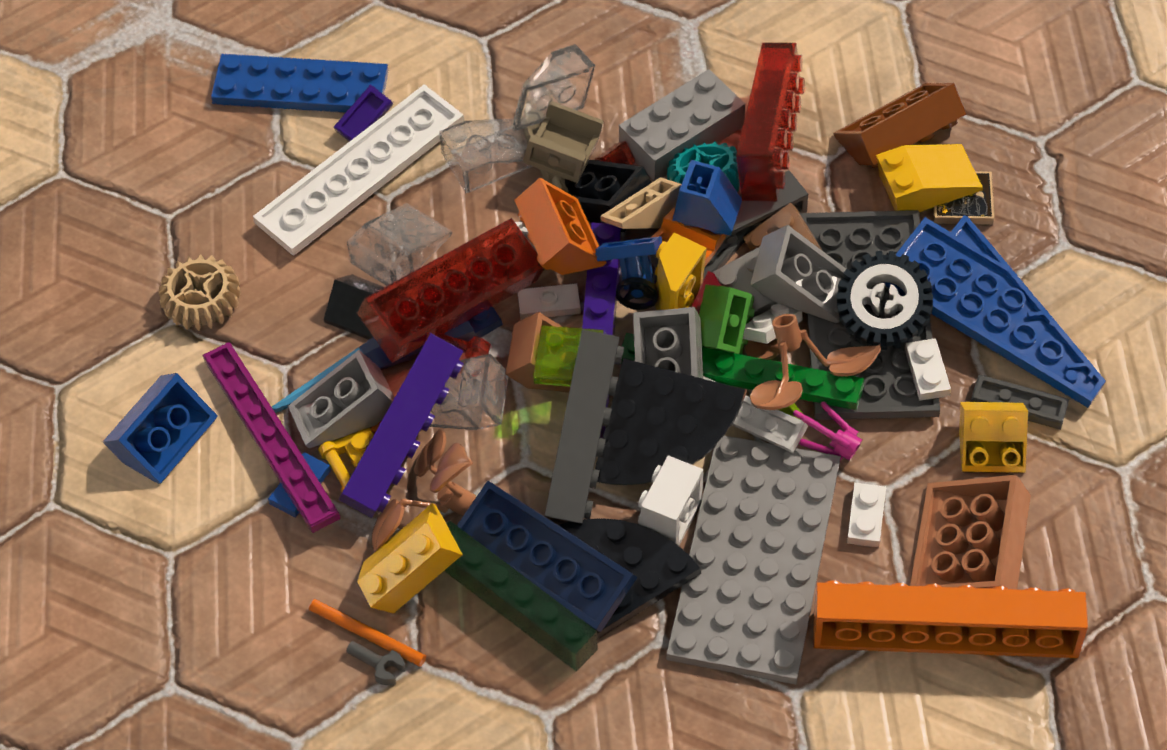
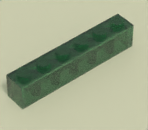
M449 520L446 524L463 555L444 571L577 672L598 650L597 631Z

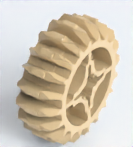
M200 254L197 260H192L188 256L187 262L181 263L177 261L176 269L168 268L167 276L161 277L162 286H159L158 291L160 305L168 319H173L176 326L183 323L187 330L192 325H195L198 331H200L202 325H207L212 329L213 322L217 321L223 324V316L232 317V309L238 308V299L241 295L239 279L236 277L231 266H226L223 259L216 262V259L211 255L207 260H204V257Z

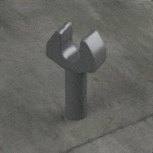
M351 641L346 649L348 654L374 667L376 671L374 674L375 680L382 685H396L395 676L385 671L388 667L393 666L400 671H406L402 657L394 650L384 656H380L354 641Z

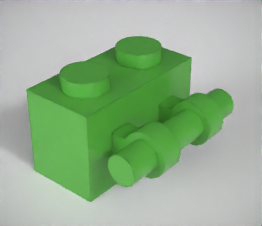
M705 285L699 312L702 347L742 355L744 345L748 344V340L743 339L745 325L749 323L750 318L754 317L755 309L752 308L755 297L751 293L731 287Z

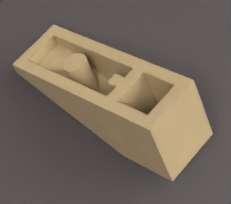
M660 177L601 215V221L622 229L661 228L663 218L676 206L682 184Z

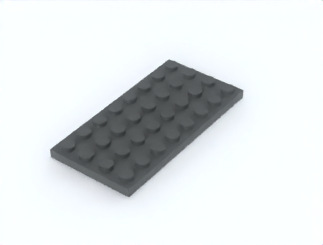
M919 210L800 213L822 251L848 270L852 268L851 263L856 259L858 262L862 261L863 255L868 253L870 257L876 256V251H882V255H889V251L897 253L920 224ZM885 286L884 298L880 300L881 310L879 316L873 312L871 305L866 304L864 308L868 313L877 318L887 319L885 318L884 309L887 300H889V288ZM897 311L893 316L888 317V318H892V317L898 315V314L900 313V311ZM806 313L808 337L824 358L827 359L829 353L841 348L867 346L866 342L862 341L861 344L857 342L853 334L850 336L841 321L834 323ZM931 320L927 327H923V332L919 337L917 335L913 337V342L933 339ZM906 342L901 343L900 348L894 349V346H887V350H880L874 362L866 370L852 375L864 378V388L857 410L829 405L842 419L939 417L940 415L939 398L919 401L905 353ZM809 348L810 367L830 371V366H823ZM813 402L815 420H833L820 406V403Z

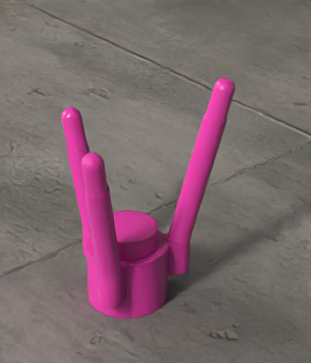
M821 402L820 406L844 431L839 429L837 433H834L798 410L793 412L795 417L832 439L830 446L834 449L805 439L800 440L799 444L801 446L822 453L841 456L840 461L843 457L849 461L852 459L863 439L857 436L859 431L849 426L826 402Z

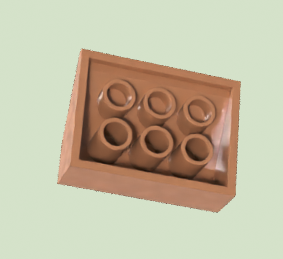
M1017 475L927 484L910 586L938 584L942 587H959L970 585L975 588L988 589L1003 586L1008 589L1017 590L1031 498L1030 493Z

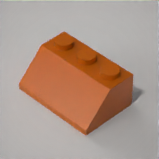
M539 178L515 199L519 210L518 216L529 232L527 237L535 246L538 253L537 260L543 268L565 275L603 267L607 263L606 260L597 261L595 249L599 247V244L578 198Z

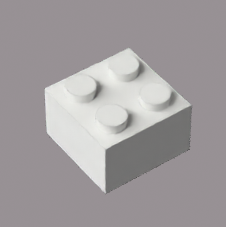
M667 456L663 466L658 465L652 476L651 483L653 484L650 490H644L639 499L638 508L641 509L638 524L666 536L680 546L702 502L703 469Z

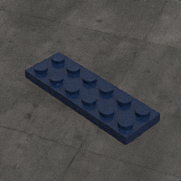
M488 480L452 532L456 537L599 632L603 630L638 578Z

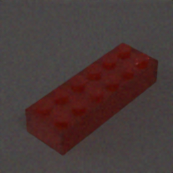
M762 43L736 155L742 201L777 202L779 191L785 189L786 178L784 170L789 169L790 157L788 151L793 150L794 138L792 132L797 131L796 113L801 112L800 95H804L805 78L800 77V72H802L803 57L798 55L797 43Z
M510 218L367 296L357 314L393 363L423 346L430 333L439 337L537 282L545 268L537 260L538 253L514 220Z

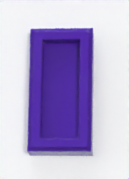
M370 84L335 124L334 130L350 142L384 116L393 106V102Z

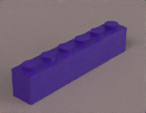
M430 333L340 495L339 501L370 518L373 517L376 510L381 513L383 512L391 498L386 493L390 484L398 485L406 470L401 464L406 456L411 459L421 443L416 440L420 430L427 432L435 415L430 413L434 404L437 403L441 406L450 390L445 387L449 377L456 379L464 364L459 361L463 350Z

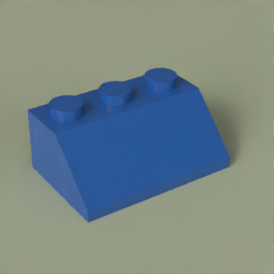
M178 373L161 375L103 440V443L123 464L157 484H161L215 421L218 415Z

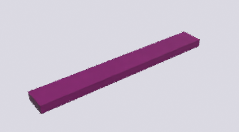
M228 342L203 354L202 356L207 367L312 534L340 520L338 510L231 343Z

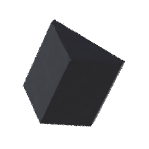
M352 274L337 278L333 283L324 315V323L370 340L388 327L404 301L405 294Z

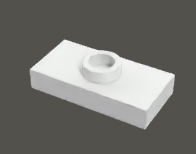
M577 283L517 290L521 320L537 312L542 313L546 317L581 314Z

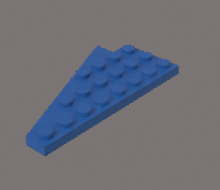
M964 215L950 232L925 217L898 250L896 256L901 257L902 254L909 256L910 262L915 260L919 264V269L921 271L925 270L927 273V279L932 285V315L1089 408L1103 388L1106 380L970 218ZM882 282L889 289L890 285L895 286L898 294L905 296V292L899 286L893 283Z

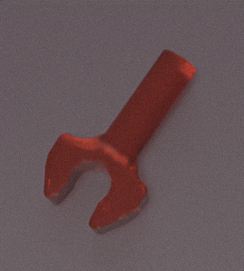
M438 332L435 333L437 337L463 350L468 362H486L491 344L485 339L474 336L469 341H465Z

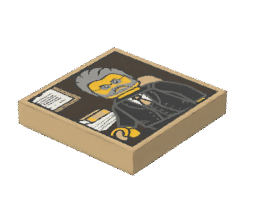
M975 171L983 187L982 191L934 206V223L957 224L966 215L974 224L993 225L992 172Z

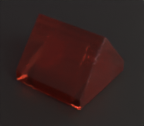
M626 141L614 144L594 159L628 165L635 163V158Z

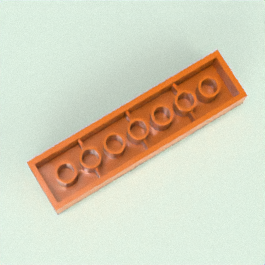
M835 580L824 583L817 582L813 613V649L1079 658L1088 629L1086 592H1076L1072 589L1045 591L1035 587L1016 590L1003 586L988 589L975 588L970 585L942 587L938 584L908 586L905 583L875 585L872 582L847 584Z

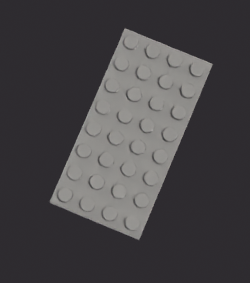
M725 435L713 449L689 554L700 567L702 574L682 586L666 660L797 684L841 456L798 448L795 449L794 453H791L770 443Z

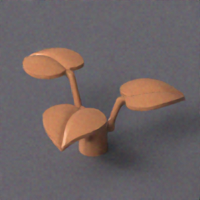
M794 314L780 315L772 321L776 336L774 340L768 344L748 340V344L745 345L747 356L772 360L778 354H781L782 380L767 381L756 386L750 394L751 404L757 409L777 410L794 404L801 397L803 392L802 384L797 381L788 382L787 352L797 350L801 346L802 340H804L823 366H830V373L835 376H852L863 372L874 362L880 353L881 347L876 345L841 348L829 353L826 359L810 340L805 329L800 330L797 317Z
M439 429L418 455L414 472L419 477L424 476L428 470L434 474L430 490L433 493L438 492L437 499L441 501V504H436L439 511L446 513L450 509L464 516L475 500L476 495L452 482V480L466 468L473 465V462L467 456L464 447L459 443H454L444 453L446 434L442 429ZM442 456L436 468L435 462ZM396 499L391 500L383 512L379 514L373 527L372 546L374 552L383 546L398 528L404 514V507L427 508L432 503L401 499L400 501Z

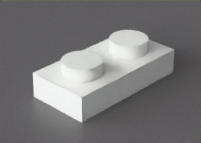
M775 304L771 306V309L754 317L752 321L745 325L743 339L768 344L776 338L772 321L776 317L783 314H794L797 317L798 323L803 321L802 311L782 304Z
M936 338L906 343L905 353L919 401L950 396L951 387Z
M854 483L847 544L879 548L886 493L885 486Z

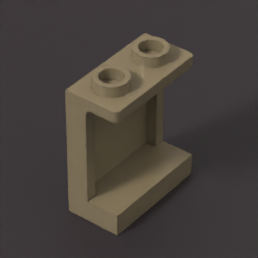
M551 101L536 135L532 134L528 141L523 163L578 183L598 144L604 121Z

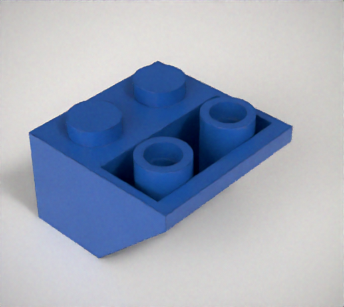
M691 160L679 190L673 221L681 222L686 226L710 230L715 234L731 236L743 199L720 167Z

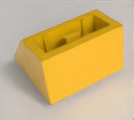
M960 402L959 438L962 472L1026 473L1028 410L1024 403Z

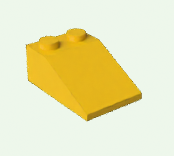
M962 144L903 145L876 155L880 178L895 211L919 210V212H922L936 205L945 204L983 190Z

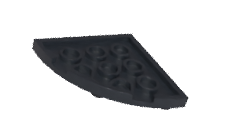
M623 358L611 405L609 426L605 428L603 439H606L602 458L598 457L595 469L600 470L597 482L611 485L649 483L652 480L656 467L658 465L663 466L667 456L694 465L716 447L729 427L732 426L742 407L747 390Z
M605 518L583 519L582 524L567 522L558 525L638 577L601 632L574 615L592 643L702 574L700 567L679 545L666 536L645 526L623 520Z

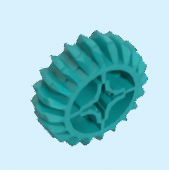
M716 141L712 144L704 142L699 146L693 144L690 149L684 148L682 153L674 155V159L669 161V167L667 168V179L682 184L691 160L720 167L737 192H739V187L744 185L745 173L747 172L741 152L737 151L734 146L728 147L727 143L718 145Z

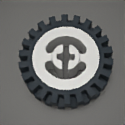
M876 251V256L870 257L868 253L863 255L862 261L858 262L856 259L851 263L852 268L850 270L846 269L843 273V279L839 281L836 297L840 321L842 325H845L846 332L850 336L853 334L855 340L860 344L863 341L867 343V346L880 345L881 350H887V346H894V349L900 348L901 343L913 342L915 335L919 337L923 332V327H927L933 309L932 285L927 279L928 275L925 270L921 271L919 264L915 260L910 262L909 256L902 254L901 257H898L894 251H889V255H882V251ZM882 282L893 283L905 292V296H900L896 287L890 285L889 300H887L884 309L885 318L887 319L877 318L868 313L864 308L866 304L871 305L873 312L879 316L881 310L880 300H883L885 294V283ZM897 311H900V313H899L898 315H896V316H894V317H892V318H888V317L893 316Z

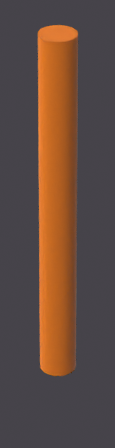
M314 599L309 606V611L388 651L394 650L403 659L419 667L426 660L425 654L317 599Z

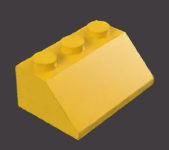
M673 233L667 242L663 241L660 244L656 253L658 265L655 269V275L657 276L655 285L659 292L658 301L655 304L656 310L688 308L692 306L703 283L706 247L676 233Z
M430 504L363 562L357 582L371 608L394 614L463 555L436 504Z

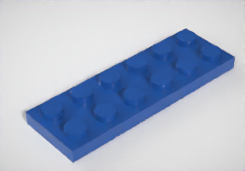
M221 54L211 99L212 103L216 105L346 113L370 84L382 94H385L389 72L388 64Z

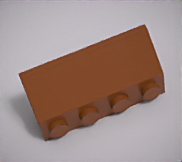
M924 83L833 134L835 139L859 165H870L872 168H877V154L903 145H912L917 141H927L935 136V131L948 129L958 124L957 119L965 116L966 112L954 83Z

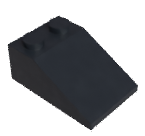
M590 159L578 183L565 179V185L568 188L567 193L578 198L587 220L591 223H605L601 221V215L652 183L643 166Z

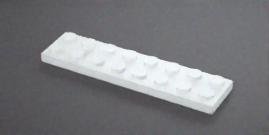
M424 84L253 216L254 223L290 254L296 255L464 123V115Z

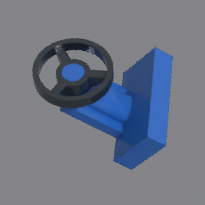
M661 236L603 243L595 249L597 261L619 259L623 280L617 285L616 298L623 306L634 310H644L653 307L657 303L659 292L654 283L650 255L657 253L662 243ZM623 287L624 290H628L624 298L620 294V289ZM645 297L652 299L646 303L630 302L631 299L640 300Z

